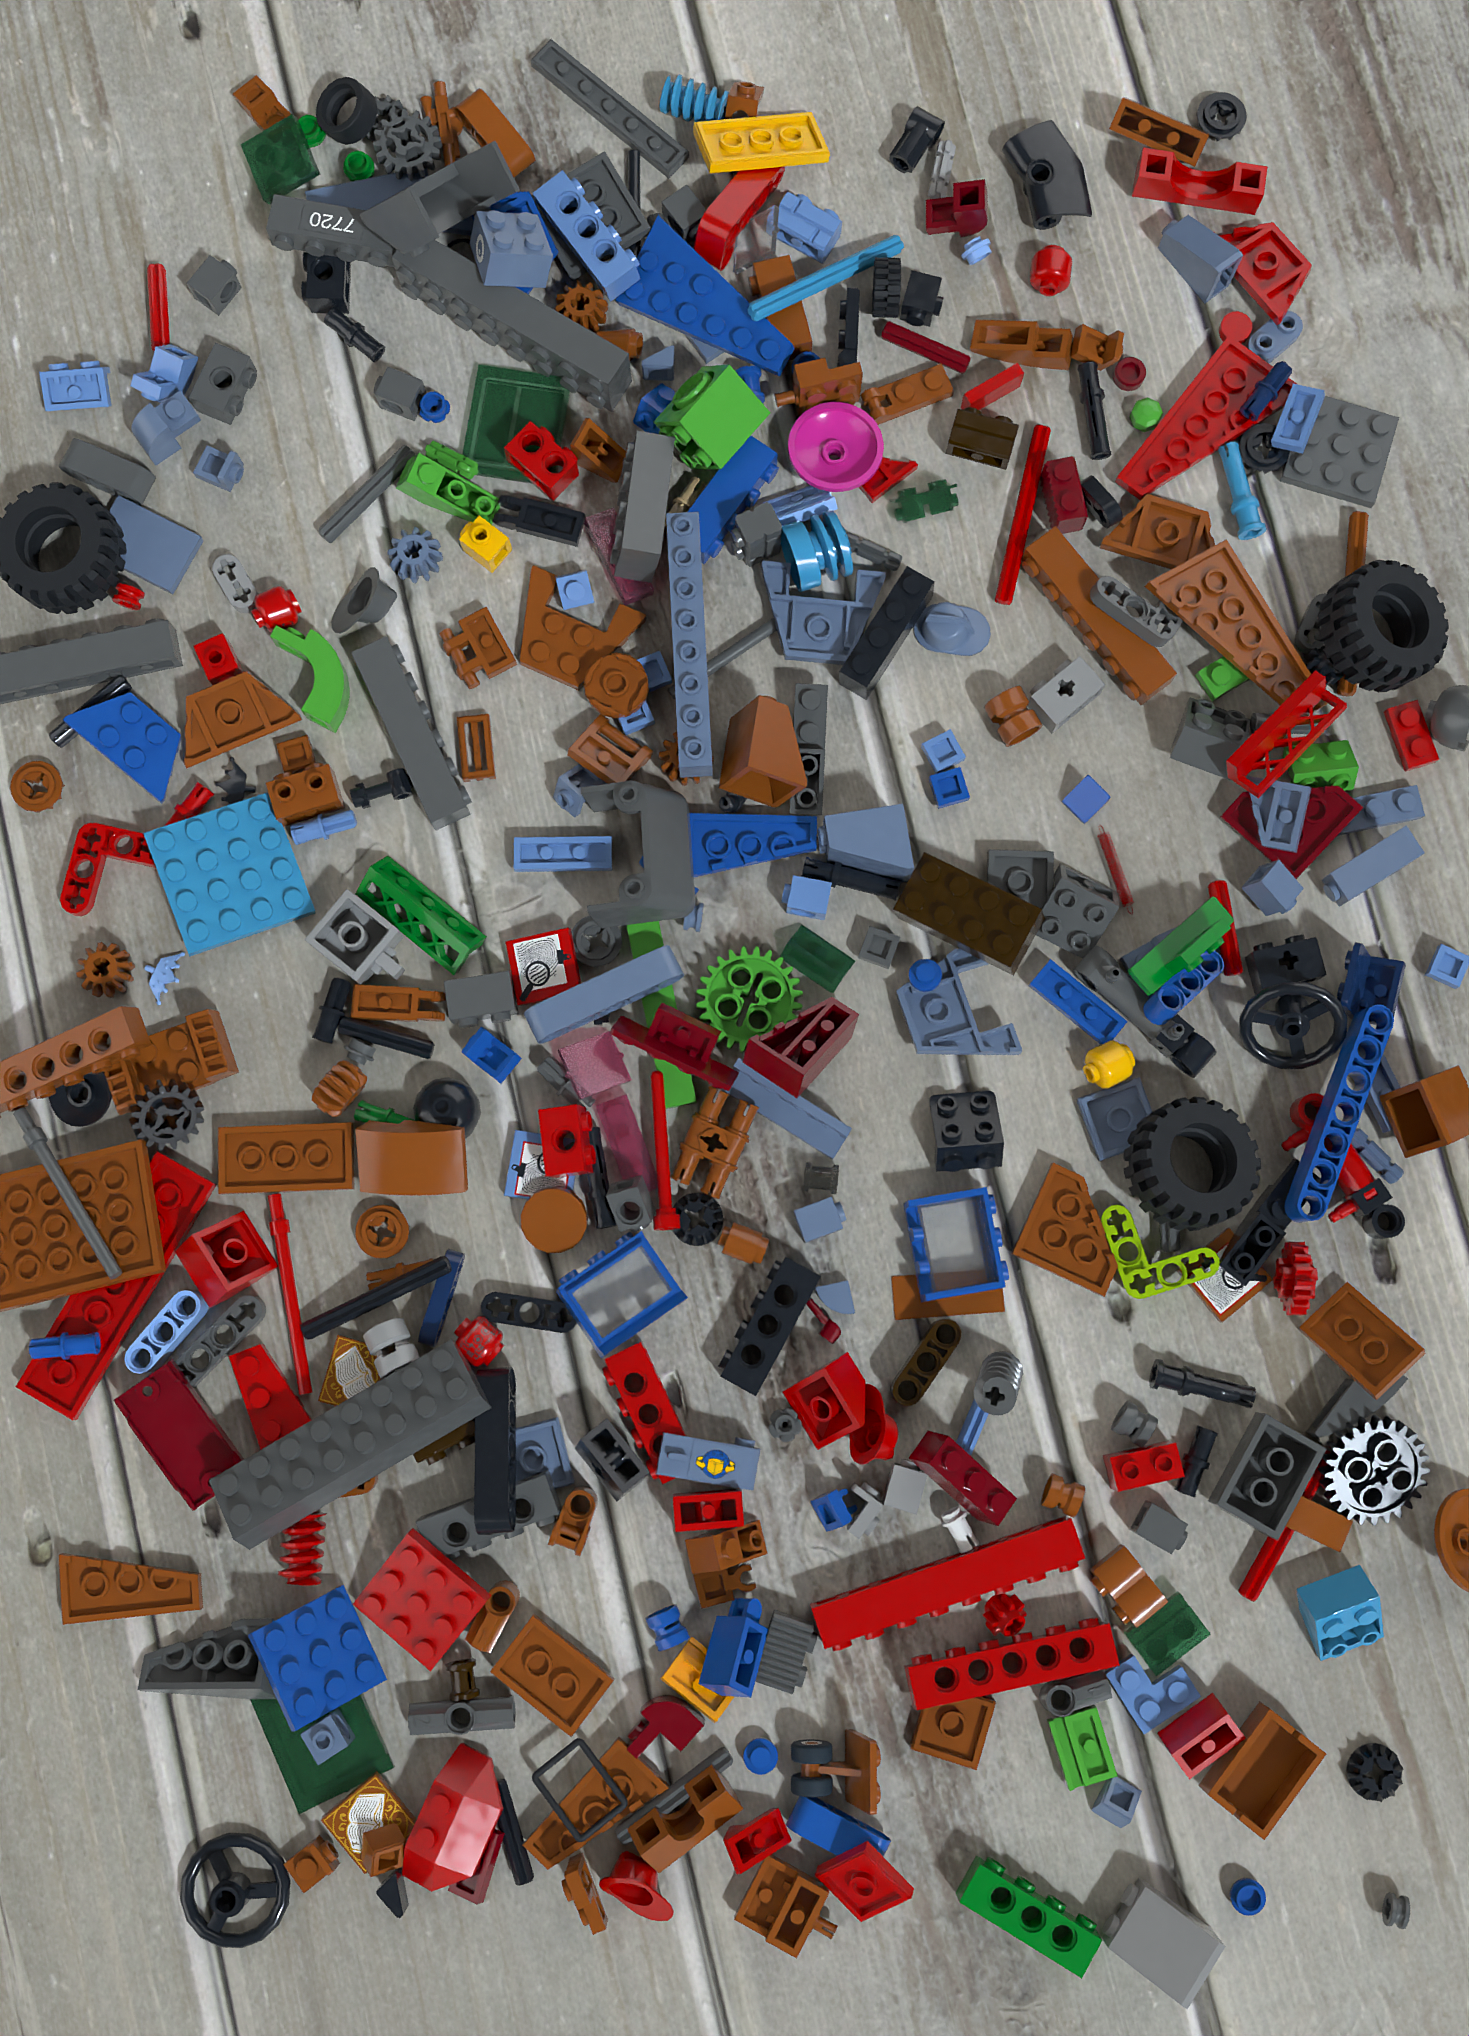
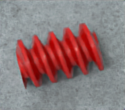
M313 1512L281 1531V1533L291 1536V1540L280 1543V1547L290 1550L288 1555L279 1557V1561L288 1564L287 1569L278 1571V1575L287 1578V1584L302 1586L321 1584V1578L312 1574L320 1572L323 1569V1565L313 1560L324 1556V1551L315 1546L325 1542V1537L316 1532L326 1528V1523L317 1518L327 1513Z

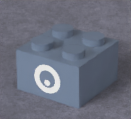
M495 210L489 212L476 211L470 247L483 284L487 286L546 288L553 254L538 214L527 212L503 213Z

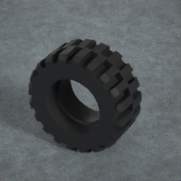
M52 482L49 484V488L44 484L33 486V491L30 493L23 491L17 495L18 500L14 504L9 502L4 508L6 514L3 518L0 517V577L8 583L12 590L39 609L44 608L49 613L59 614L62 610L66 614H73L78 612V607L84 610L94 607L93 601L96 599L103 601L109 595L106 591L110 586L116 587L120 580L116 577L118 571L123 572L126 563L120 557L121 555H126L127 550L126 543L121 539L124 537L121 526L116 523V518L91 494L72 484L65 486L62 482ZM79 526L81 530V543L72 561L59 570L41 572L39 568V553L45 540L60 528Z
M1375 560L1341 579L1323 597L1320 605L1322 611L1318 614V625L1321 626V630L1318 632L1320 642H1324L1325 649L1323 651L1326 657H1330L1334 662L1333 668L1338 673L1342 672L1345 674L1344 679L1351 684L1359 683V688L1368 691L1373 689L1376 692L1396 690L1428 673L1441 660L1444 654L1443 649L1446 648L1448 635H1445V632L1449 629L1448 619L1444 618L1446 609L1444 603L1439 602L1437 598L1439 593L1435 587L1428 585V579L1423 574H1416L1414 572L1415 568L1407 564L1400 566L1398 561ZM1372 609L1376 610L1388 623L1393 636V644L1377 628Z
M1194 1096L1191 1099L1183 1097L1165 1104L1144 1117L1137 1124V1129L1130 1133L1127 1141L1131 1146L1124 1149L1123 1157L1124 1161H1129V1166L1124 1168L1125 1179H1131L1133 1186L1129 1187L1132 1196L1137 1195L1142 1201L1139 1207L1145 1213L1149 1211L1154 1213L1153 1220L1160 1224L1170 1221L1169 1226L1172 1229L1182 1230L1187 1228L1189 1231H1197L1205 1227L1209 1228L1237 1215L1242 1211L1243 1206L1250 1203L1254 1197L1252 1190L1258 1188L1260 1177L1255 1175L1256 1171L1261 1169V1159L1256 1158L1255 1151L1259 1150L1256 1140L1251 1141L1248 1132L1251 1130L1247 1124H1240L1237 1120L1239 1115L1231 1108L1225 1111L1222 1109V1103L1215 1100L1206 1103L1204 1097ZM1175 1136H1183L1194 1140L1209 1156L1213 1169V1178L1207 1193L1189 1188L1176 1175L1170 1158L1171 1145Z

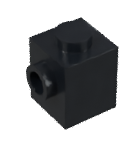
M911 270L900 320H904L912 326L924 325L930 327L933 315H940L944 297L938 296L942 281L941 277Z

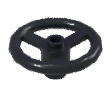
M1282 982L1262 989L1248 1000L1239 1016V1036L1246 1050L1260 1062L1279 1069H1304L1321 1064L1338 1051L1347 1035L1348 1018L1341 1002L1325 988L1307 982ZM1301 995L1316 999L1317 1001L1308 1005ZM1280 997L1275 1004V1011L1259 1009L1271 999ZM1330 1011L1334 1019L1332 1035L1325 1045L1315 1052L1306 1054L1303 1036L1310 1029V1021ZM1252 1023L1276 1026L1278 1034L1289 1039L1292 1056H1281L1269 1052L1256 1041L1252 1032Z
M226 1833L208 1840L191 1856L182 1875L180 1902L186 1921L200 1938L218 1947L244 1948L264 1940L280 1924L289 1905L291 1880L287 1869L283 1865L285 1863L284 1859L269 1842L251 1833ZM229 1847L248 1848L260 1854L271 1866L276 1881L251 1883L245 1874L232 1871L223 1850ZM208 1859L219 1880V1883L210 1894V1905L214 1914L209 1924L199 1913L194 1898L195 1879L202 1864ZM276 1897L269 1916L256 1928L243 1933H224L221 1931L227 1919L237 1915L250 1899Z

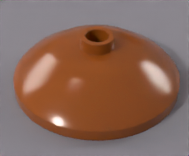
M1469 1488L1456 1490L1443 1500L1438 1509L1434 1525V1541L1439 1560L1453 1582L1469 1592Z

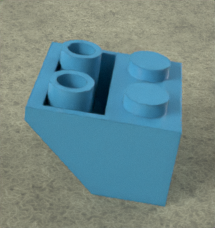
M1360 1565L1296 1589L1299 1610L1320 1661L1330 1657H1340L1346 1651L1362 1645H1371L1384 1637L1380 1596Z

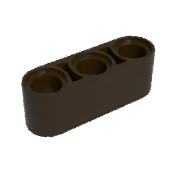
M939 1319L930 1325L892 1381L890 1392L896 1402L904 1406H912L921 1400L961 1340V1329L955 1321ZM943 1324L949 1325L953 1330V1338L946 1344L940 1343L936 1337L938 1327ZM924 1352L930 1353L934 1358V1366L927 1372L921 1371L917 1365L918 1356ZM905 1380H910L915 1385V1394L908 1400H903L898 1394V1386Z

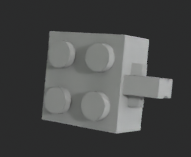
M348 889L345 890L304 939L360 985H364L373 973L379 975L382 970L386 971L396 980L405 971L402 966L392 959L397 953L393 949L402 940L404 935Z

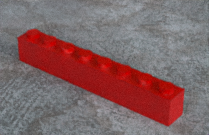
M1066 1515L973 1547L968 1552H959L811 1603L810 1606L824 1648L832 1647L833 1651H839L851 1646V1640L861 1636H864L865 1640L877 1638L885 1634L884 1628L897 1625L898 1629L917 1623L916 1617L929 1613L930 1617L943 1615L950 1611L948 1606L959 1602L962 1603V1606L975 1604L982 1600V1594L994 1591L995 1595L1009 1592L1014 1589V1583L1025 1579L1027 1584L1041 1581L1047 1577L1046 1572L1057 1568L1059 1572L1070 1571L1079 1566L1077 1561L1086 1558L1072 1518Z

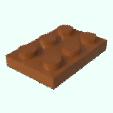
M1348 1282L1299 1327L1302 1334L1375 1400H1378L1426 1354L1425 1349Z
M535 1614L532 1615L490 1671L570 1737L573 1736L615 1679Z

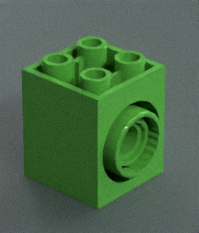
M730 364L702 366L696 374L680 386L673 396V400L655 419L654 424L660 429V435L675 437L674 446L681 453L679 457L682 462L689 468L722 469L767 418L770 412Z

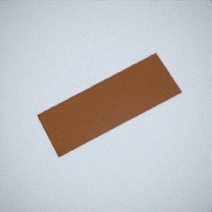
M985 1269L933 1273L936 1291L987 1282ZM916 1275L891 1276L895 1320L1005 1312L1003 1288L921 1302Z

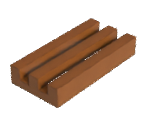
M480 714L457 717L463 781L471 782L470 780L474 779L480 781L483 778L496 779L490 715ZM478 722H483L488 770H482ZM471 723L475 771L473 772L469 771L465 724Z

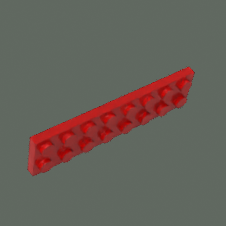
M157 1151L150 1162L167 1269L176 1254L175 1251L183 1243L217 1184ZM165 1272L70 1295L45 1338L58 1337L65 1332L69 1335L98 1332L101 1339L100 1353L72 1355L69 1359L63 1360L62 1356L32 1358L15 1387L73 1421L77 1420Z

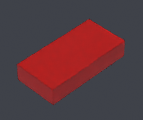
M1016 363L964 393L961 409L964 410L971 407L981 410L1019 388L1024 376V371L1020 365Z

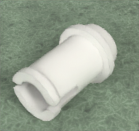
M956 1506L941 1515L944 1520L942 1526L948 1528L959 1548V1552L965 1553L973 1549L971 1545L976 1547L980 1542L975 1537L965 1518L967 1516L966 1511H961L960 1507Z

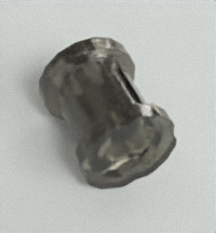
M806 1162L803 1191L808 1192L809 1189L828 1190L831 1194L836 1195L839 1165L834 1164L831 1168L812 1166L811 1162Z

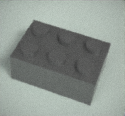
M1255 1412L1208 1502L1262 1534L1278 1540L1321 1461L1326 1448L1271 1416Z

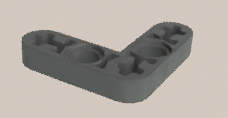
M1111 576L1101 577L1090 590V598L1098 608L1154 647H1163L1175 635L1183 622L1180 617L1170 614L1165 604L1160 600L1154 607ZM1126 606L1135 608L1139 617L1131 616ZM1160 623H1162V624H1164L1165 626L1162 628L1161 632L1159 633V632L1157 631L1158 625H1159Z

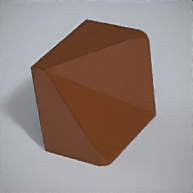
M392 1823L363 1833L361 1860L370 1877L403 1867L406 1840L397 1824Z

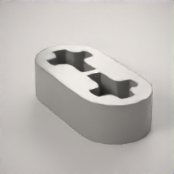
M224 554L215 559L212 567L213 574L231 605L240 613L251 612V610L256 608L254 598L258 595V592L240 561L231 554ZM226 565L233 568L232 572L236 579L231 581L227 574H225L224 567ZM239 587H242L244 592L248 594L249 600L245 603L239 600L240 596L236 590Z

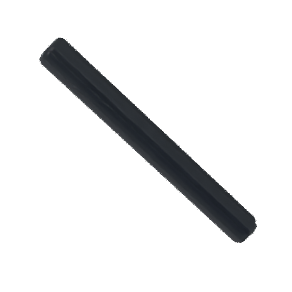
M440 1256L303 1322L300 1325V1329L304 1338L307 1340L313 1339L451 1273L452 1266L446 1256Z

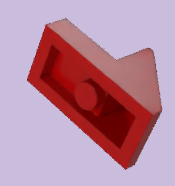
M771 1808L747 1824L730 1826L723 1839L737 1875L747 1871L792 1841L779 1808Z

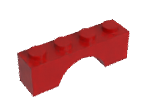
M1143 148L1136 166L1132 197L1255 215L1264 196L1268 166L1236 162L1222 170L1199 171L1180 163L1174 152Z

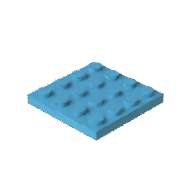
M268 792L143 833L189 957L316 914L283 824L276 820Z

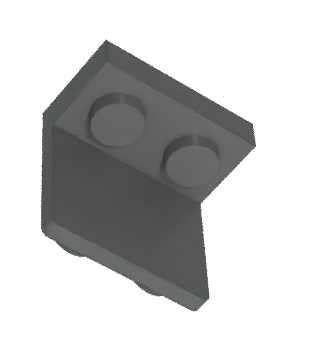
M1059 864L1054 873L1055 887L1041 908L1045 919L1036 936L1084 958L1096 946L1120 907L1118 894L1116 891Z

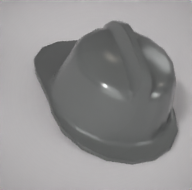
M370 567L364 572L358 583L337 606L331 621L332 630L335 633H343L349 630L357 621L377 623L392 607L397 598V593L379 579V571L375 567Z

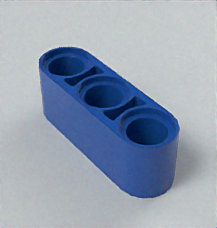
M1205 951L1200 955L1204 961L1189 973L1183 969L1172 976L1145 1002L1143 1011L1146 1018L1156 1025H1164L1169 1022L1223 971L1224 961L1221 955L1216 951L1210 954Z
M799 1796L786 1823V1826L796 1834L837 1856L868 1841L884 1857L891 1842V1839L882 1832L817 1797Z

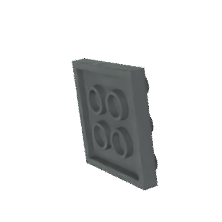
M605 151L566 174L570 180L575 177L585 191L583 195L588 203L594 201L603 214L601 221L606 227L610 224L614 227L622 240L619 244L624 250L649 234L651 228ZM569 208L565 212V214H571L574 211H576L577 208ZM539 209L559 251L557 257L571 281H574L587 273V270ZM588 231L583 237H591L595 231ZM606 255L601 261L605 262L614 255Z
M1325 396L1303 454L1290 451L1280 482L1372 508L1377 498L1399 417Z

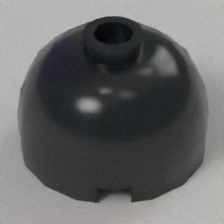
M449 1077L435 1079L426 1084L417 1094L413 1107L415 1121L464 1127L465 1138L472 1134L481 1115L480 1102L474 1090L463 1081Z

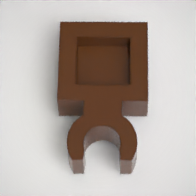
M742 1564L731 1574H728L727 1569L693 1574L701 1609L735 1600L734 1589H739L743 1592L754 1590L756 1588L755 1582L745 1584L740 1579L743 1572L752 1570L751 1564Z

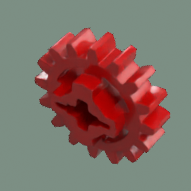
M1285 1242L1284 1248L1281 1249L1282 1258L1276 1259V1271L1273 1277L1274 1289L1278 1291V1298H1280V1302H1283V1311H1286V1315H1306L1307 1309H1310L1309 1299L1315 1298L1318 1272L1317 1268L1313 1266L1311 1254H1308L1309 1247L1305 1246V1242Z

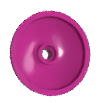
M843 402L822 403L805 411L794 423L788 439V455L796 473L811 486L829 492L849 491L865 484L877 472L884 451L882 433L874 419L864 410ZM831 455H836L839 457V459L831 460L829 457Z

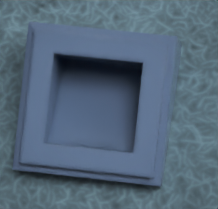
M673 345L642 360L644 380H674L675 350Z
M1119 1777L1108 1779L1094 1802L1092 1811L1115 1826L1122 1828L1131 1822L1142 1791Z

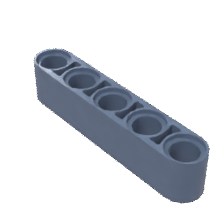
M669 945L662 946L530 1007L524 1012V1016L538 1044H543L679 981L684 977V973Z

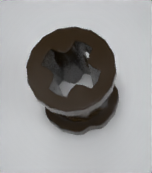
M461 1659L445 1664L446 1671L450 1672L452 1693L449 1695L450 1701L468 1700L480 1695V1689L476 1688L473 1669L476 1666V1659Z

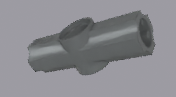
M514 1696L410 1703L408 1713L410 1735L439 1733L463 1735L469 1731L514 1729L516 1718ZM459 1707L467 1709L471 1716L470 1722L465 1724L459 1723L454 1717V1710Z

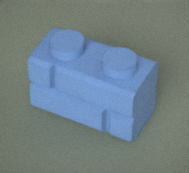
M790 192L785 194L769 221V235L824 264L831 249L834 248L840 238L842 221L834 211L830 209L821 210L814 206L805 195H794Z

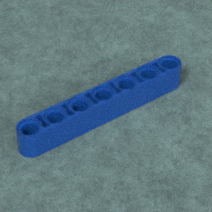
M1373 1005L1360 1010L1352 1018L1285 1201V1212L1294 1222L1302 1223L1319 1220L1324 1216L1393 1028V1014L1384 1005ZM1369 1015L1373 1016L1376 1020V1029L1369 1024ZM1359 1045L1365 1050V1059H1362L1358 1054ZM1348 1075L1354 1080L1355 1086L1353 1090L1347 1085ZM1336 1106H1339L1343 1111L1342 1121L1336 1116ZM1326 1136L1332 1142L1331 1152L1324 1146ZM1315 1167L1321 1173V1181L1319 1183L1313 1178L1312 1173ZM1303 1198L1306 1199L1310 1205V1211L1308 1215L1305 1214L1301 1208V1202Z

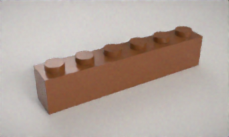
M1056 526L1025 548L1022 556V566L1026 573L1032 578H1037L1043 586L1042 590L1045 596L1051 602H1056L1063 610L1062 615L1070 626L1078 628L1083 635L1082 639L1085 645L1091 651L1096 650L1103 659L1102 663L1107 672L1119 678L1123 683L1124 692L1131 700H1137L1140 705H1143L1173 681L1177 672L1156 647L1145 642L1092 602L1090 590L1099 578Z

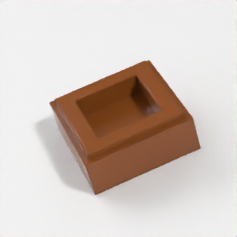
M308 735L276 744L284 773L291 772L296 774L303 772L305 767L316 763Z

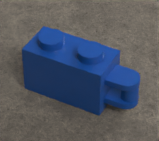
M735 1598L731 1603L728 1616H716L698 1684L721 1696L752 1697L769 1630L759 1624L762 1605L758 1599Z

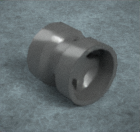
M1126 1401L1117 1413L1111 1430L1119 1435L1126 1434L1131 1438L1132 1443L1142 1448L1152 1436L1157 1426L1158 1418L1150 1413L1143 1414L1138 1410L1137 1405Z

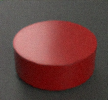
M1239 311L1230 312L1225 315L1219 326V336L1223 342L1230 335L1243 344L1252 331L1250 318Z

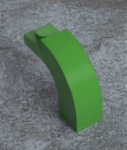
M276 625L270 635L275 645L306 661L314 670V686L301 711L310 721L336 733L345 717L350 698L349 680L345 667L330 643L316 631L310 629L305 638L301 632L294 628L288 627L285 630Z

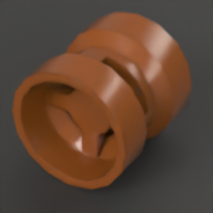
M1052 1473L1043 1490L1041 1505L1050 1509L1058 1506L1063 1514L1074 1518L1083 1501L1085 1486L1076 1482L1065 1484L1063 1477Z

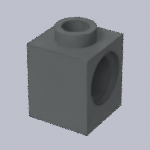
M685 185L661 201L665 222L689 243L692 240H696L698 226L706 208L689 186Z
M211 255L208 256L186 283L194 299L218 316L242 288L236 276L238 273L236 269L227 261L222 260L219 262Z
M387 366L384 375L378 377L374 386V394L381 409L415 421L420 411L419 403L422 397L427 394L421 379Z
M635 1176L610 1185L606 1198L619 1231L622 1232L630 1229L632 1232H636L648 1227L656 1210L643 1176ZM625 1202H634L640 1209L637 1211L630 1210L626 1207Z
M1145 1500L1129 1529L1170 1554L1175 1549L1180 1550L1188 1536V1532L1185 1531L1188 1526L1186 1522Z

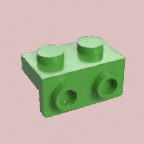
M1342 740L1311 744L1287 770L1291 778L1290 783L1309 786L1311 788L1340 786L1344 791L1354 789L1359 765L1349 741ZM1284 747L1283 759L1289 754L1288 747Z

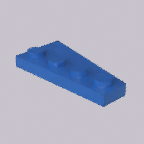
M690 813L694 877L816 851L817 816Z

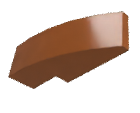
M976 320L970 350L971 352L1008 363H1018L1019 365L1045 369L1069 370L1074 338L1071 329L1039 328L1037 321Z

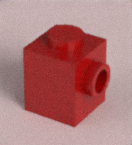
M224 633L193 646L207 679L212 685L243 673L234 649Z

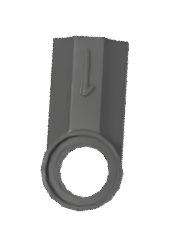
M1098 1670L1060 1681H1049L1042 1686L1039 1698L1042 1706L1047 1711L1058 1717H1066L1074 1710L1111 1699L1112 1690L1104 1670ZM1057 1690H1063L1065 1693L1064 1703L1059 1707H1053L1050 1700L1051 1695Z

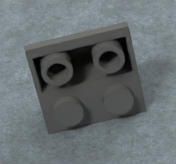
M1190 697L1172 744L1170 758L1231 780L1228 778L1226 760L1248 739L1251 719L1246 718L1239 711H1227L1216 707L1209 700H1197Z

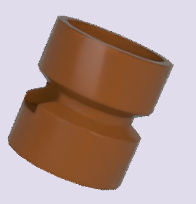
M1015 686L1000 693L984 706L992 723L1000 725L997 732L1006 747L1024 741L1038 732L1043 726L1035 710L1027 708L1029 700L1021 686Z

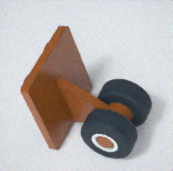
M846 1729L845 1761L830 1762L832 1760V1744L828 1741L807 1739L794 1741L791 1744L792 1761L801 1763V1772L791 1776V1792L794 1795L802 1797L828 1796L833 1791V1779L829 1774L845 1776V1800L869 1815L877 1814V1804L881 1799V1790L877 1782V1767L880 1765L881 1754L876 1740L853 1729Z

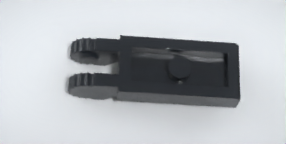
M847 288L846 300H840L839 320H845V330H839L838 349L843 351L838 355L837 367L857 363L860 290L858 288Z
M506 495L499 497L498 504L501 507L520 512L518 518L496 513L492 521L494 524L502 528L516 529L517 532L578 547L586 520L585 513L525 497L523 499Z

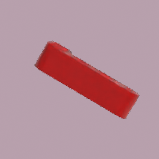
M785 167L738 171L705 211L698 226L694 250L711 266L720 271L727 266L732 257L737 236L778 187Z

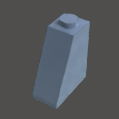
M1187 215L1179 222L1173 220L1163 229V236L1158 249L1204 304L1230 285L1243 257L1239 249L1190 215Z
M1406 825L1322 879L1324 892L1331 901H1336L1340 907L1425 854V852Z

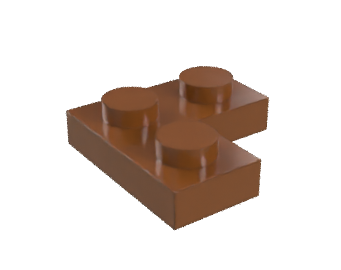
M582 1852L569 1858L566 1871H564L565 1879L561 1882L568 1902L574 1900L583 1925H589L594 1935L606 1930L608 1918Z

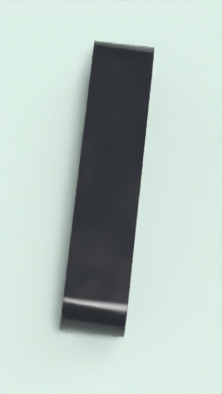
M512 1367L478 1370L476 1378L491 1408L475 1417V1529L478 1535L514 1532L516 1526L515 1373Z

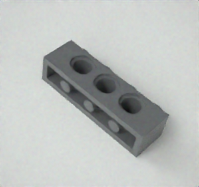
M548 1469L516 1481V1499L523 1498L529 1501L531 1512L529 1514H520L516 1511L514 1532L478 1535L474 1523V1497L423 1515L416 1521L419 1533L452 1560L460 1556L459 1550L470 1546L473 1551L485 1548L492 1544V1538L504 1535L505 1539L515 1537L524 1532V1526L536 1522L537 1527L550 1524L557 1520L555 1515L560 1513L562 1506ZM451 1523H462L467 1530L466 1537H455L450 1529Z

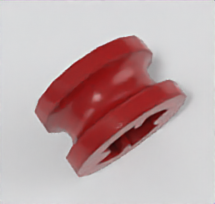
M117 584L116 590L118 594L113 595L112 601L128 609L140 610L142 605L139 603V600L144 599L145 593L130 585Z

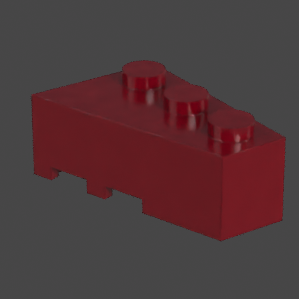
M830 997L800 1012L797 1018L785 1024L783 1021L778 1023L772 1031L760 1037L757 1034L749 1038L743 1063L795 1098H798L852 1038L859 1014L834 997Z

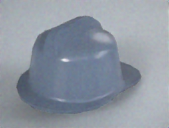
M941 602L926 607L914 625L915 637L920 645L930 651L953 655H975L988 645L991 636L990 625L986 617L979 611L950 602Z

